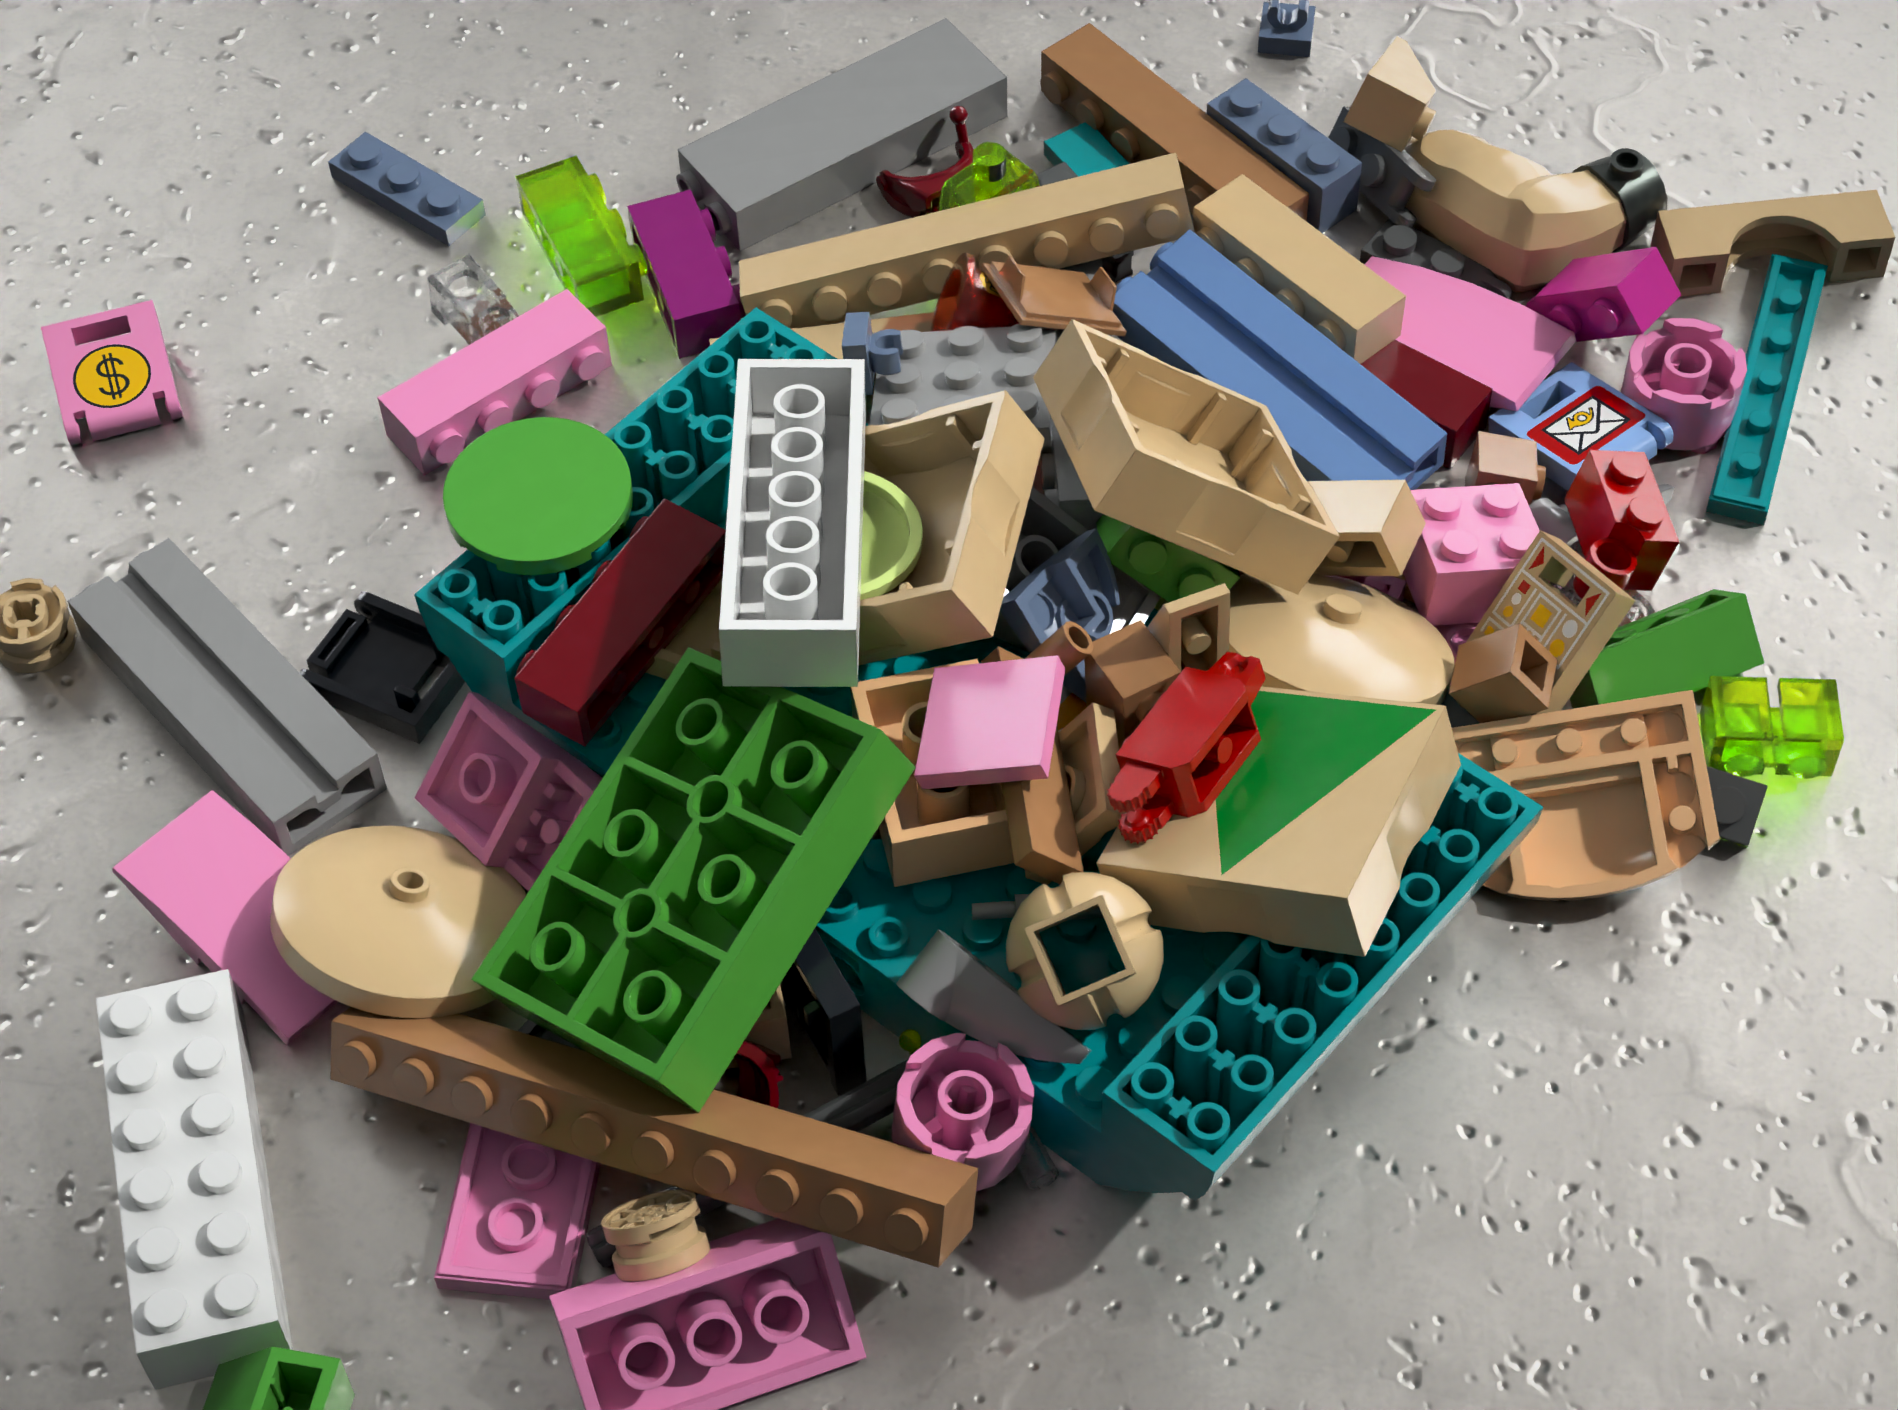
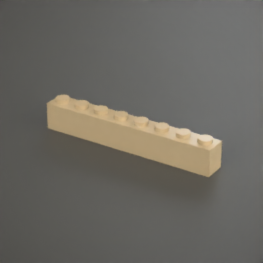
M1172 153L740 260L739 281L742 305L746 315L757 307L790 329L830 325L844 322L846 313L870 312V315L982 288L984 287L980 279V274L983 272L981 269L982 264H991V261L1005 263L1009 256H1012L1019 265L1060 269L1178 240L1189 229L1194 232L1177 154Z

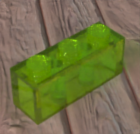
M577 155L515 176L522 216L564 290L568 289L595 317L644 300L641 277L647 275L648 271L642 251L636 243L628 244L625 226L616 208L608 210L605 205V193L598 176L595 173L588 175Z

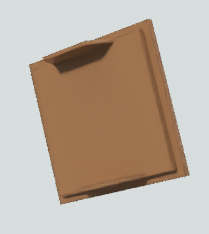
M1009 256L1005 263L991 261V264H982L981 269L1020 325L1065 330L1071 319L1108 335L1125 336L1127 332L1113 312L1117 286L1103 267L1098 268L1090 281L1084 272L1019 265L1012 256Z

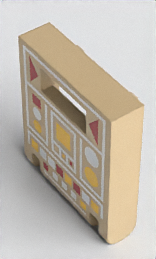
M1540 530L1466 643L1520 623L1557 659L1549 709L1532 715L1561 711L1635 600L1561 539ZM1575 574L1590 588L1577 606L1548 581L1565 587L1572 575Z

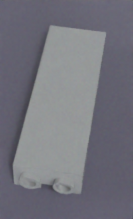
M945 18L679 148L680 174L676 176L679 190L683 192L691 189L697 205L702 210H709L716 234L719 236L725 235L739 251H742L875 184L879 172L886 169L895 174L958 141L956 127L949 117L953 107L962 106L966 109L968 118L965 122L968 136L1008 117L1007 76Z
M169 538L150 550L142 552L129 562L128 575L119 581L114 582L107 576L99 582L89 585L81 593L67 601L81 638L247 818L288 856L387 789L378 754Z

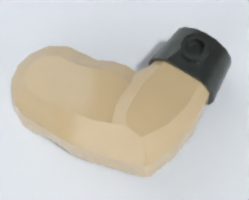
M1457 130L1428 132L1424 135L1422 141L1411 138L1404 148L1410 156L1436 179L1431 192L1415 187L1406 205V208L1417 218L1413 227L1451 246L1461 254L1490 269L1499 280L1508 284L1514 292L1523 293L1544 287L1573 259L1610 254L1623 249L1655 226L1658 211L1667 210V193L1655 166L1638 151L1629 148L1618 149L1611 156L1582 165L1573 170L1572 173L1552 175L1543 166L1509 150L1495 147L1480 137Z

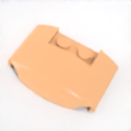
M1693 690L1452 728L1459 754L1543 806L1539 821L1531 832L1483 884V886L1499 893L1523 899L1546 901L1580 900L1618 894L1645 886L1671 875L1690 862L1705 847L1709 850L1720 840Z

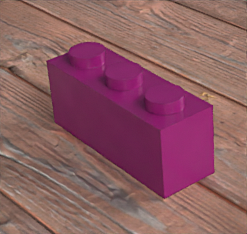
M691 189L627 206L633 247L678 358L681 359L702 353L710 346L709 339L720 338L738 323L741 318L746 316L740 299V284L732 286L729 280L732 278V269L727 251L724 246L715 248L713 241H716V232L709 210H699Z

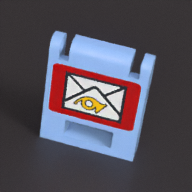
M1573 362L1543 380L1518 411L1501 408L1488 417L1489 433L1537 441V465L1545 466L1546 477L1567 491L1573 483L1589 450L1645 452L1647 459L1650 460L1657 455V448H1665L1673 442L1674 437L1672 427L1667 421Z

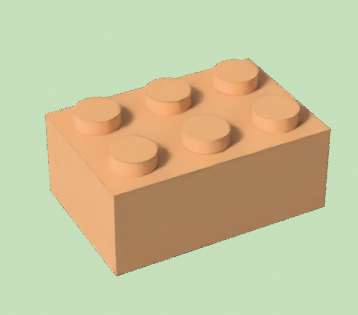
M978 659L859 681L858 687H850L852 717L881 729L916 767L934 668L978 664ZM914 770L879 825L894 887L1014 863L1001 783L922 789L914 777Z

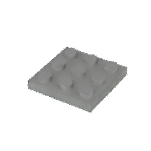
M1016 324L1012 327L980 329L974 326H963L954 330L920 332L911 329L902 330L903 354L900 355L901 372L891 375L876 373L870 425H883L904 421L934 408L1006 390L1045 438L1042 448L1052 447L1053 420L1033 377L1057 342V329Z

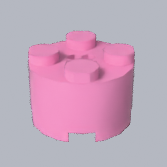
M1670 318L1664 320L1663 328L1651 331L1646 335L1643 333L1636 336L1629 351L1621 393L1670 424L1674 434L1673 442L1665 448L1670 450H1691L1695 453L1705 454L1717 448L1719 439L1726 434L1727 428L1732 423L1746 377L1747 365L1745 352L1742 348L1736 352L1730 343L1721 338L1723 329L1717 325L1695 318Z
M954 1033L932 1039L910 1055L905 1071L897 1084L892 1123L893 1143L978 1168L976 1191L995 1186L1014 1171L1016 1165L1020 1162L1022 1153L1025 1150L1032 1120L1034 1087L1025 1065L1007 1046L998 1043L997 1048H994L981 1041L965 1040L966 1034Z

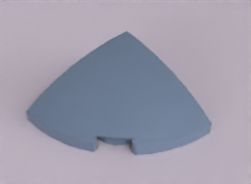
M1097 529L1086 531L1030 573L1003 598L1000 612L1030 652L1034 651L1068 621L1080 625L1089 634L1092 642L1110 634L1113 627L1111 607L1118 606L1120 598L1111 560ZM1082 660L1064 676L1063 685L1086 703L1085 661Z

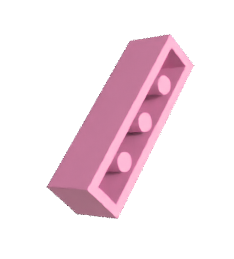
M566 289L377 397L386 435L425 476L443 464L455 460L470 443L484 433L506 423L520 420L533 411L549 405L557 397L584 381L595 378L601 371L612 366L606 326Z

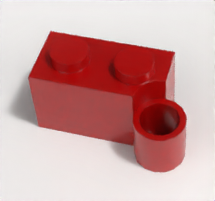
M1589 450L1564 498L1585 560L1622 590L1652 591L1679 544V539L1645 452ZM1575 576L1573 580L1574 590L1583 599L1590 587Z

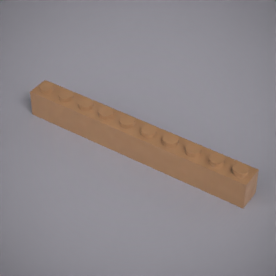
M350 1007L331 1020L330 1080L937 1268L941 1266L972 1230L978 1168L717 1090L712 1091L698 1113L586 1051L461 1014L437 1018H399Z

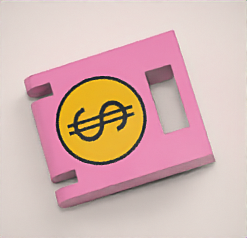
M153 300L41 327L62 420L70 445L82 443L77 419L83 417L87 419L93 441L160 425L161 421L155 403L156 399L166 398L165 405L172 420L183 417Z

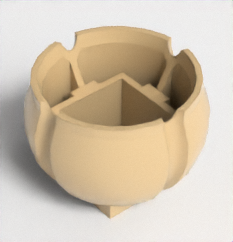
M1094 872L1063 875L1061 885L1056 888H1050L1046 884L1037 887L1020 904L1010 923L1006 939V963L1008 971L1017 973L1022 980L1021 987L1017 991L1021 999L1042 1018L1055 1025L1074 1030H1096L1107 1027V1020L1113 1014H1119L1124 1019L1134 1014L1149 999L1159 981L1164 961L1161 930L1153 929L1148 924V916L1152 912L1148 903L1132 887L1113 877ZM1099 907L1126 969L1066 995L1040 932Z

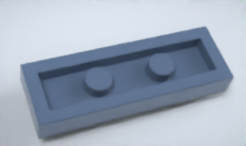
M367 132L361 134L328 161L332 178L447 246L454 243L486 215L483 199Z

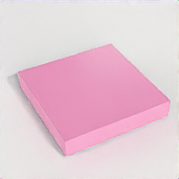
M1059 656L934 668L914 774L921 788L932 789L1048 778L1065 676V667Z

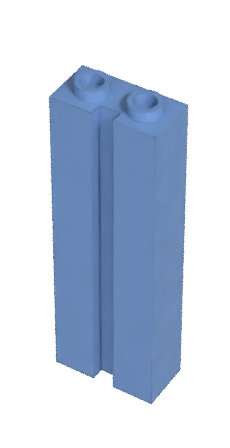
M1189 229L1174 243L1168 242L1161 246L1150 262L1151 271L1147 275L1140 271L1133 278L1126 277L1117 284L1113 312L1127 331L1125 336L1117 337L1123 342L1143 350L1173 367L1199 375L1266 405L1291 448L1293 459L1306 481L1406 480L1410 490H1416L1443 465L1447 432L1192 230Z

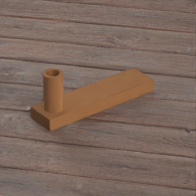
M1068 621L1024 659L1058 655L1065 667L1066 675L1093 652L1094 646L1089 634L1080 625ZM998 646L981 662L988 663L1023 658ZM1056 726L1048 778L1001 782L1015 865L1061 885L1063 875L1084 871L1059 733Z

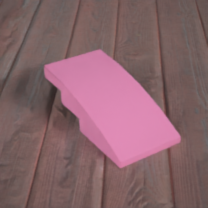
M1373 256L1364 264L1406 295L1401 336L1395 340L1493 388L1490 407L1518 411L1576 342L1573 331L1520 303L1473 283L1420 266Z
M468 692L415 799L485 866L503 867L529 892L597 788L602 777L525 722L479 693Z
M211 790L115 865L112 872L197 965L202 961L211 972L228 969L241 1004L246 1001L278 1037L288 1045L337 1004L338 1001L322 994L301 979L287 965L273 940L270 914L274 887L283 867L291 858L246 817Z

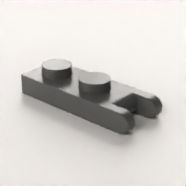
M1343 106L1328 138L1362 162L1359 190L1394 224L1408 226L1412 229L1417 218L1406 208V205L1415 187L1431 192L1436 179L1405 150L1400 152L1344 123L1343 121L1350 107Z

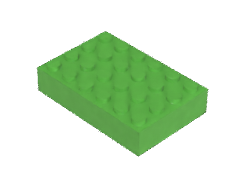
M688 647L471 980L513 1012L699 1113L916 767L881 729L783 687L723 686L721 661Z

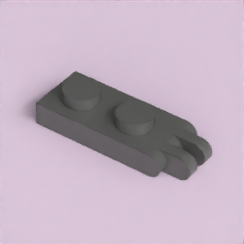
M1390 219L1385 222L1361 249L1360 262L1363 264L1372 256L1411 264L1473 283L1508 299L1512 296V290L1509 285L1499 280L1490 269L1461 254L1451 246L1414 228L1396 225Z

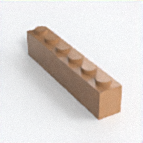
M1086 24L1041 51L1040 85L1041 91L1051 103L1061 106L1076 118L1080 124L1086 122L1093 129L1098 130L1126 161L1136 163L1172 153L1177 154L1187 202L1192 215L1195 205L1243 174L1307 222L1309 193L1092 24Z

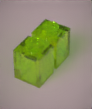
M1710 676L1700 710L1706 765L1740 777L1752 776L1754 774L1763 775L1765 767L1774 768L1775 775H1792L1801 779L1817 776L1832 777L1844 743L1836 679L1779 678L1777 690L1780 708L1770 707L1766 677Z

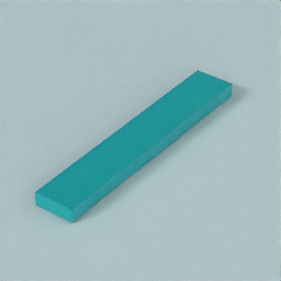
M1772 254L1746 353V377L1736 413L1725 434L1706 512L1760 525L1765 524L1824 284L1827 265Z

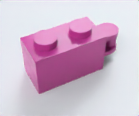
M1657 247L1573 259L1525 306L1573 331L1576 342L1643 334L1681 296V293Z

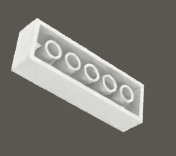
M738 359L719 621L723 686L858 687L866 425L865 359Z
M221 970L96 998L136 1354L150 1382L156 1390L215 1376L219 1364L272 1346L293 1350L244 1009L229 970Z

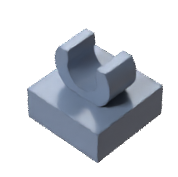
M1280 0L1264 2L1258 40V53L1310 57L1316 6H1309V0H1299V5L1279 3Z
M870 312L846 313L842 339L843 359H865V395H873L875 373L891 375L901 372L900 355L903 354L901 331L886 329L873 334Z

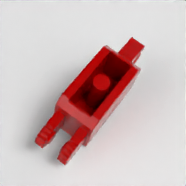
M1226 652L1207 671L1185 666L1170 687L1161 694L1157 703L1135 731L1125 739L1122 747L1115 754L1121 770L1114 778L1115 782L1110 783V788L1107 789V796L1113 809L1118 810L1119 813L1125 812L1121 814V819H1118V827L1125 841L1129 840L1130 843L1137 842V844L1140 842L1146 843L1148 839H1153V836L1158 834L1157 831L1165 826L1173 814L1189 818L1206 812L1261 741L1251 709V705L1266 679L1259 658L1253 656L1244 657L1238 653Z

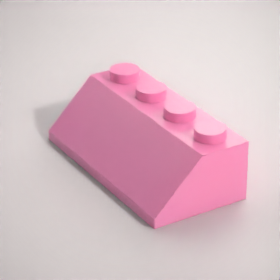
M778 1218L710 1241L711 1249L703 1259L676 1273L645 1281H624L619 1279L615 1273L550 1295L549 1298L584 1409L718 1410L867 1358L831 1234Z

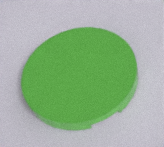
M537 417L517 420L498 426L470 443L458 455L448 471L443 489V502L450 531L460 547H466L480 558L496 564L498 571L518 575H544L568 570L591 560V553L607 542L618 529L625 527L632 510L633 489L627 461L617 445L606 435L589 425L556 417Z

